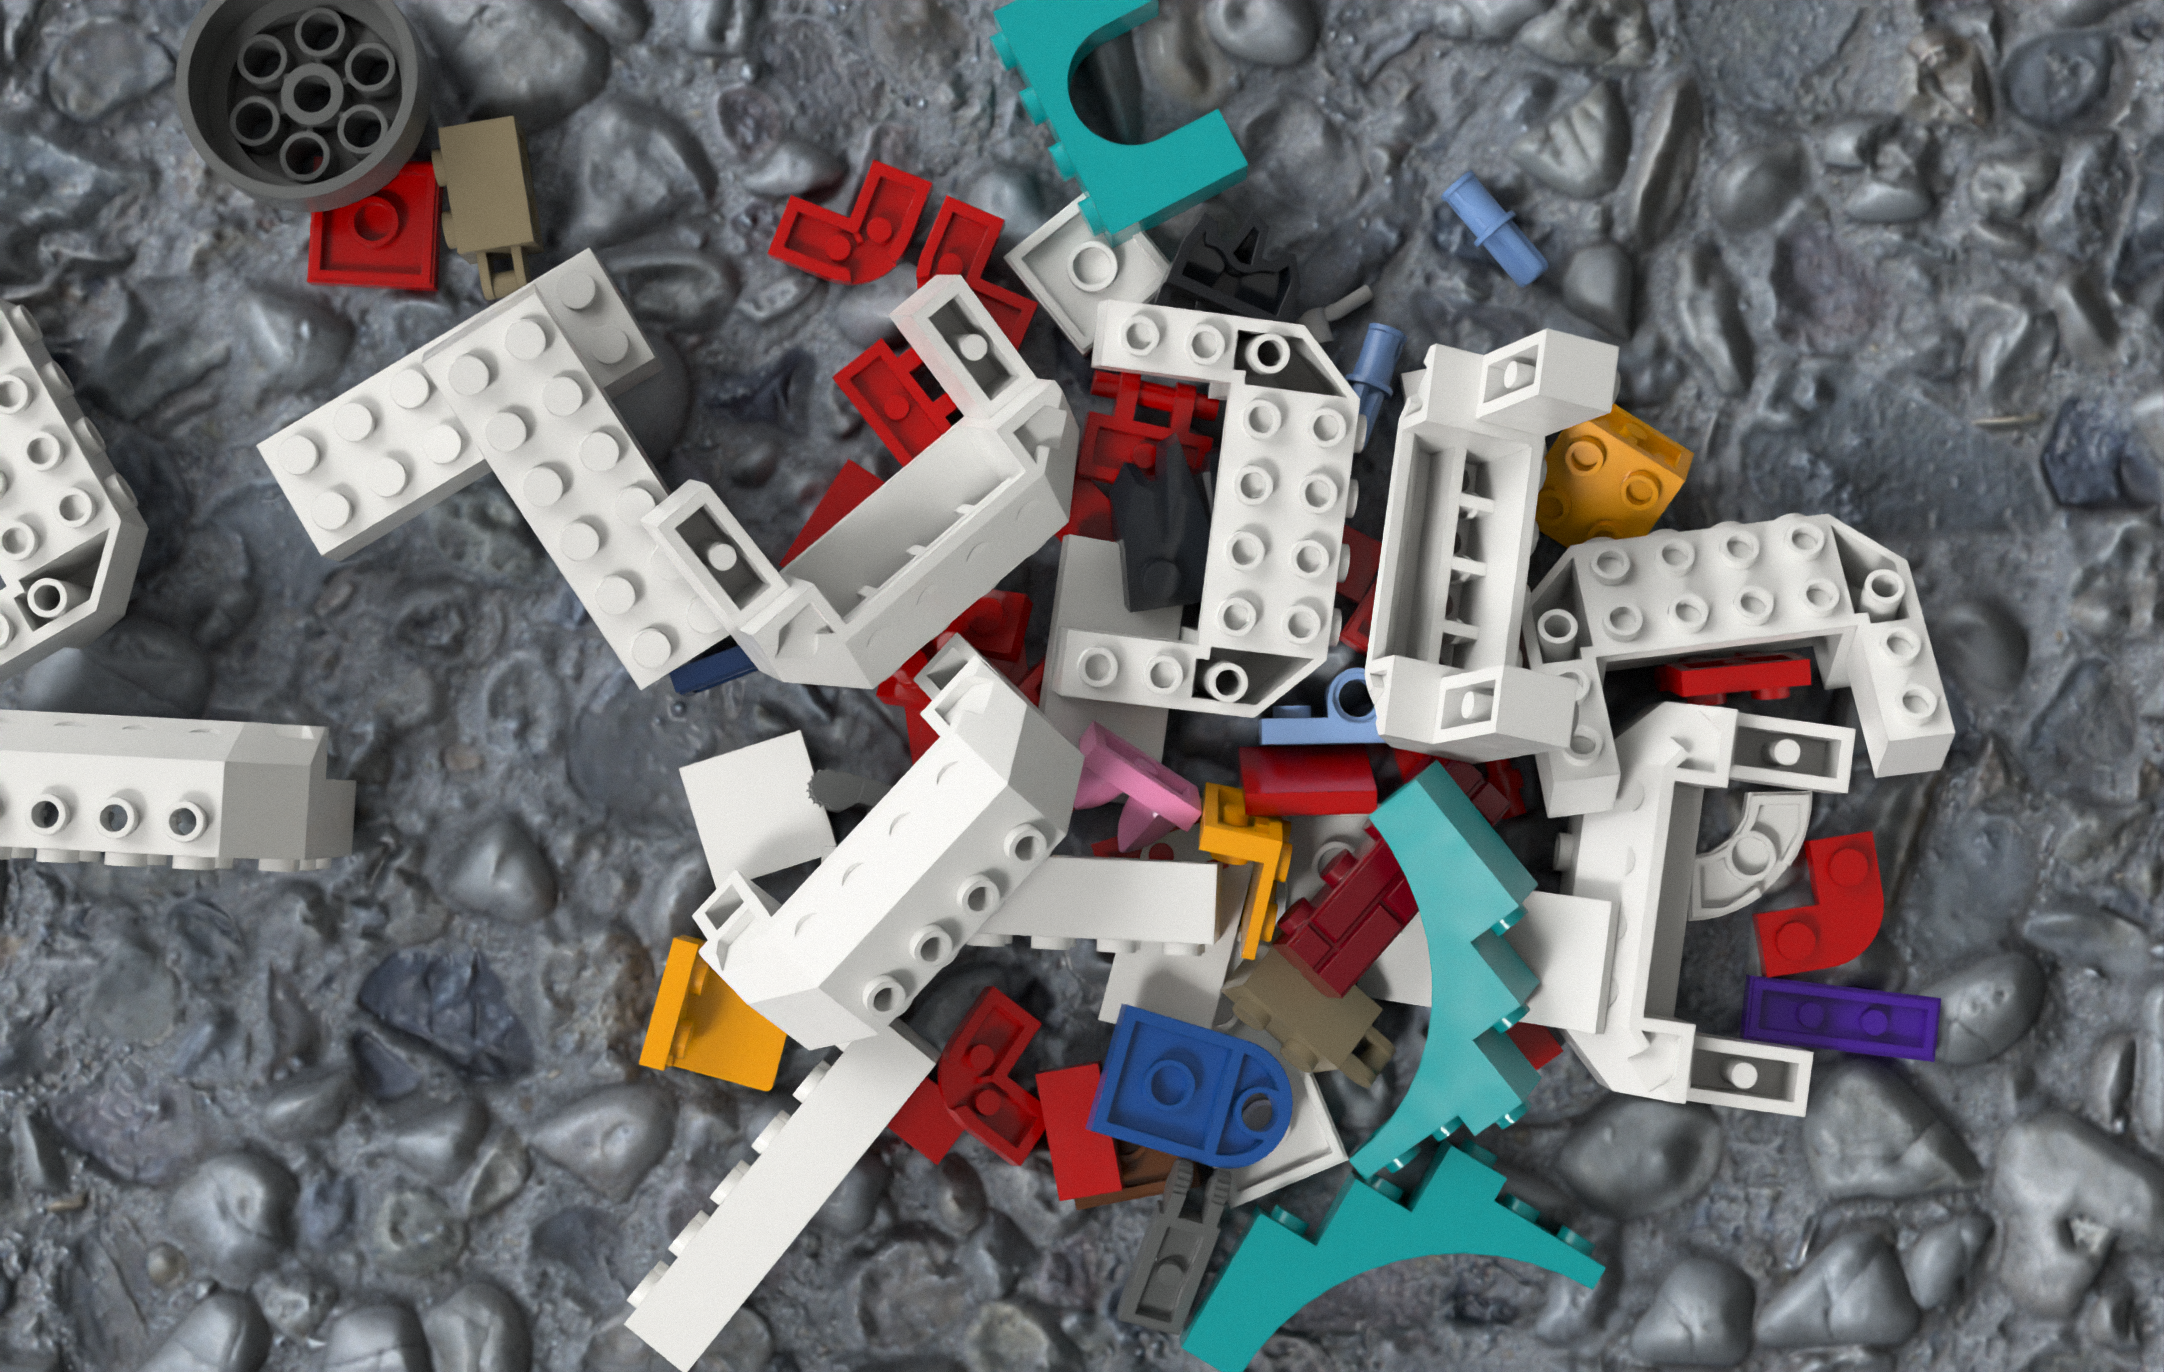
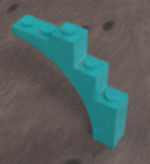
M1438 760L1397 790L1368 816L1391 848L1407 878L1418 905L1430 957L1432 1007L1427 1041L1419 1068L1407 1095L1396 1112L1374 1130L1349 1159L1350 1163L1364 1180L1385 1166L1391 1174L1403 1168L1420 1153L1421 1148L1417 1144L1431 1134L1439 1142L1453 1133L1463 1123H1465L1474 1136L1495 1122L1502 1130L1507 1128L1532 1107L1527 1097L1542 1078L1505 1033L1506 1030L1516 1024L1530 1011L1529 1006L1524 1001L1540 981L1502 935L1529 912L1522 903L1537 887L1538 883Z
M1466 1137L1460 1147L1444 1138L1406 1204L1399 1201L1404 1190L1383 1176L1374 1173L1364 1180L1350 1172L1312 1237L1305 1234L1310 1224L1290 1210L1276 1204L1270 1213L1257 1205L1179 1336L1182 1349L1221 1372H1244L1258 1350L1282 1324L1303 1306L1330 1288L1365 1271L1396 1261L1422 1256L1462 1253L1499 1256L1531 1263L1560 1273L1592 1290L1595 1288L1606 1267L1591 1256L1597 1245L1564 1225L1557 1235L1536 1223L1541 1212L1507 1192L1502 1202L1496 1199L1507 1180L1500 1171L1493 1168L1499 1158L1497 1155Z

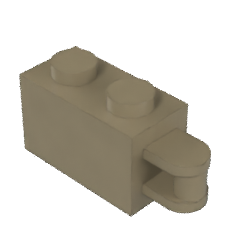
M514 116L438 128L441 148L432 149V163L439 187L447 186L451 210L442 211V226L446 243L449 249L457 248L458 254L470 265L478 263L481 286L487 301L505 298L532 282L527 255L545 252L525 129ZM513 258L514 270L495 273L493 261Z
M1280 928L1274 929L1271 941L1259 940L1255 959H1243L1220 991L1235 1003L1232 1007L1235 1015L1255 1030L1263 1031L1265 1029L1282 1044L1280 1048L1282 1056L1299 1070L1306 1073H1311L1312 1071L1318 1073L1339 1069L1358 1085L1370 1088L1385 1065L1396 1053L1394 1045L1372 1026L1383 1009L1356 985L1342 999L1327 998L1301 975L1298 969L1294 968L1273 948L1272 943L1283 932ZM1358 1043L1366 1048L1359 1058L1351 1053Z

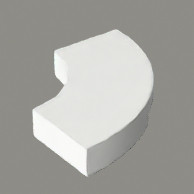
M1812 791L1745 792L1741 817L1728 838L1708 852L1695 854L1687 921L1706 920L1737 911L1761 897L1762 893L1776 882L1786 868L1792 864L1804 841L1812 809Z

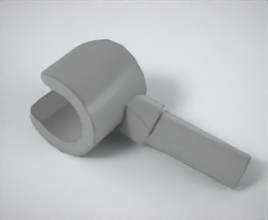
M1364 285L1333 305L1330 304L1325 308L1320 307L1305 312L1294 324L1305 325L1321 347L1334 342L1329 323L1339 320L1373 299L1372 291L1367 285Z

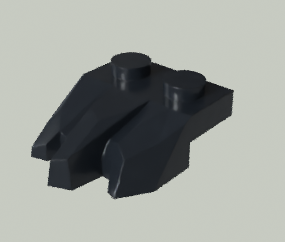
M1204 212L1180 244L1161 281L1152 305L1287 323L1301 289L1296 255L1284 253L1272 262L1262 259L1269 227L1255 212L1251 214L1235 237L1228 241H1223L1218 237V222Z
M1175 432L1157 443L1155 475L1145 476L1134 463H1123L1109 491L1113 539L1119 544L1124 606L1130 613L1200 603L1202 601L1221 446L1206 452L1201 467L1193 469L1187 464L1179 438Z

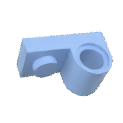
M1365 668L1347 669L1330 680L1323 696V718H1311V706H1273V718L1258 720L1259 746L1387 744L1378 735L1375 723L1377 715L1373 702L1369 711L1362 717L1348 715L1343 711L1339 703V692L1345 683L1356 681L1367 686L1364 676Z

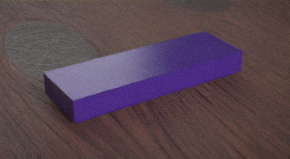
M1746 974L1739 1038L1935 1062L1941 998Z

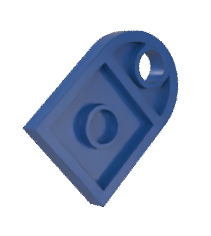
M1121 1004L1085 1129L1209 1166L1224 1169L1241 1168L1265 1158L1277 1147L1284 1137L1292 1115V1091L1288 1077L1281 1064L1261 1046L1128 1004ZM1256 1093H1262L1271 1103V1118L1264 1127L1251 1130L1242 1119V1107L1248 1097Z

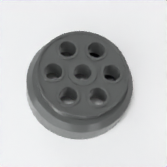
M209 0L192 22L184 38L176 68L175 90L178 112L183 128L192 146L211 169L241 193L264 205L292 212H321L345 207L369 197L399 175V171L413 156L424 133L431 106L432 83L428 57L422 41L410 21L392 0ZM330 30H339L337 40L331 47L317 51V43L324 33ZM281 56L278 69L272 75L260 78V70L263 64L272 57ZM381 64H389L388 73L381 82L375 85H366L367 76L374 67ZM331 91L328 104L322 110L310 113L309 106L312 99L320 92ZM273 117V125L269 133L260 139L252 140V133L256 124L265 118ZM381 125V134L378 140L371 146L359 148L361 134L371 126ZM323 152V161L320 167L311 174L302 175V165L306 158L313 153Z

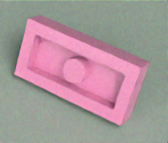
M1094 720L1080 737L1079 749L1085 758L1074 801V808L1082 810L1098 807L1116 799L1123 792L1128 794L1129 798L1123 807L1118 824V845L1121 853L1149 846L1166 836L1175 826L1188 832L1201 816L1202 807L1197 786Z

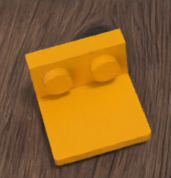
M1613 403L1611 413L1562 430L1545 455L1547 474L1543 487L1538 492L1535 521L1538 524L1539 531L1566 548H1569L1571 545L1583 544L1587 540L1597 537H1610L1617 540L1647 536L1686 481L1694 453Z
M1206 782L1201 802L1199 850L1210 852L1212 858L1226 864L1244 865L1248 863V860L1254 861L1244 908L1241 913V958L1254 960L1259 940L1270 942L1274 932L1278 904L1274 903L1277 881L1285 882L1292 854V844L1289 843L1291 822L1282 820V816L1248 817V815H1245L1242 789Z
M687 935L673 938L639 1064L661 1071L675 1066L762 1091L771 1090L775 1083L788 1034L747 1005L701 957L698 951L707 941Z

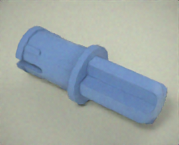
M1473 170L1468 171L1440 196L1441 199L1449 204L1477 237L1473 243L1477 248L1484 245L1519 287L1529 286L1548 268L1547 260L1513 222V218L1516 216L1515 212L1511 210L1506 213L1476 178Z
M1380 323L1369 324L1353 373L1346 374L1345 380L1360 398L1359 414L1366 415L1367 419L1366 438L1363 449L1368 444L1383 399H1390L1393 394V390L1389 385L1403 346L1408 338L1406 335H1403L1402 331Z

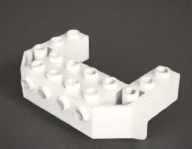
M961 275L934 276L888 314V316L964 417L780 572H777L716 493L706 483L689 479L639 520L759 671L773 678L789 683L874 689L882 681L892 676L904 662L925 644L941 634L952 621L973 603L989 593L1027 557L1037 552L1049 538L1069 522L1080 430L1063 390L1055 380L1037 379Z
M1 298L0 575L7 587L0 590V684L64 647L79 650L87 647L125 616L149 530L137 509L138 502L132 489L125 479L116 472L106 455V445L94 424L84 416L73 396L74 389L63 369L51 358L41 340L43 335L36 320L22 304L16 306Z
M1114 299L1102 301L1098 305L1091 368L1210 383L1208 398L1227 401L1198 627L1180 625L1178 640L1059 626L1051 690L1060 696L1255 718L1326 662L1328 647H1336L1339 641L1342 615L1339 608H1334L1337 582H1345L1350 562V547L1348 544L1342 543L1345 518H1352L1354 516L1358 500V481L1350 479L1353 453H1361L1367 430L1366 415L1359 414L1360 398L1305 325Z
M1548 328L1485 355L1437 343L1430 346L1424 360L1427 370L1417 393L1408 397L1398 421L1364 673L1368 693L1376 710L1377 720L1375 723L1378 735L1391 747L1472 764L1570 748V740L1576 731L1579 721V706L1575 701L1578 680L1522 668L1523 657L1519 649L1522 620L1528 612L1531 600L1527 577L1530 556L1536 548L1539 537V527L1535 521L1538 492L1543 487L1547 474V463L1543 458L1545 436L1611 413L1612 405L1618 396L1621 383L1620 374L1616 370L1619 353L1618 346Z
M1791 513L1780 516L1772 521L1748 524L1726 521L1707 529L1682 532L1673 529H1661L1642 537L1617 540L1610 537H1597L1587 540L1583 544L1571 545L1532 591L1528 612L1522 620L1519 649L1523 657L1522 668L1578 680L1575 701L1579 706V721L1576 731L1571 737L1570 748L1535 754L1547 817L1554 818L1611 811L1614 809L1621 772L1602 689L1605 672L1678 663L1679 658L1701 656L1706 659L1734 656L1737 652H1769L1813 646L1824 690L1852 688L1875 778L1941 770L1955 736V729L1908 561L1829 514L1805 516L1799 513Z
M958 632L913 679L932 700L920 715L937 732L940 738L796 892L782 905L735 869L692 915L708 939L698 951L701 957L747 1005L809 1051L880 1035L896 1017L903 1014L909 1008L913 999L932 978L955 959L959 950L990 917L1001 910L1006 899L1035 868L1047 861L1053 849L1067 835L1085 756L997 667Z
M1666 701L1648 704L1612 732L1621 772L1614 809L1611 811L1570 815L1567 833L1559 832L1556 838L1553 870L1562 872L1559 894L1620 902L1604 1034H1593L1562 1028L1557 1029L1595 1080L1612 1091L1686 1104V1101L1805 1117L1814 1052L1791 1045L1695 1032V1024L1674 1017L1704 788H1728V780H1736L1829 794L1848 793L1856 729L1739 713L1738 709Z
M0 709V860L34 858V848H37L36 861L100 862L101 852H105L104 865L146 867L147 865H167V855H173L172 868L233 869L234 858L259 859L258 870L299 872V870L331 869L332 858L352 856L356 780L326 779L329 727ZM47 802H52L59 812L58 820L52 827H47L44 824V817H47V810H45ZM117 805L125 809L128 817L125 827L120 831L111 827V822L114 820L115 813H112V808ZM186 808L191 810L196 816V827L188 835L179 830V824H182V817L179 814Z

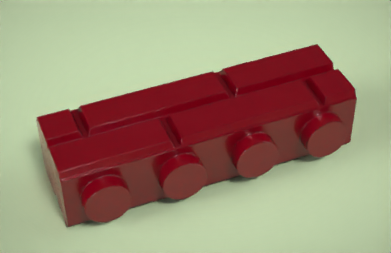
M1427 755L1411 769L1404 779V782L1408 783L1438 760L1491 827L1511 807L1510 802L1490 782L1485 781L1482 778L1483 775L1467 762L1443 757L1435 758L1433 755ZM1370 818L1366 820L1362 827V830L1368 836L1353 853L1348 849H1344L1325 866L1320 874V878L1326 884L1310 902L1305 897H1301L1284 912L1277 922V926L1283 932L1272 943L1273 948L1294 968L1298 969L1301 975L1327 998L1342 999L1419 912L1418 905L1402 868L1388 843Z

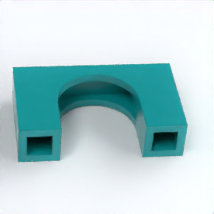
M1015 0L993 12L997 33L989 37L992 47L1006 72L1015 67L1027 87L1018 92L1034 126L1036 127L1045 122L1056 144L1048 147V151L1064 182L1075 178L1082 193L1086 196V199L1078 202L1077 206L1093 237L1104 233L1113 249L1131 240L1133 235L1142 231L1146 232L1246 180L1248 163L1219 109L1153 142L1140 145H1122L1107 141L1090 131L1078 118L1069 98L1070 87L1074 74L1082 61L1102 44L1159 16V0Z

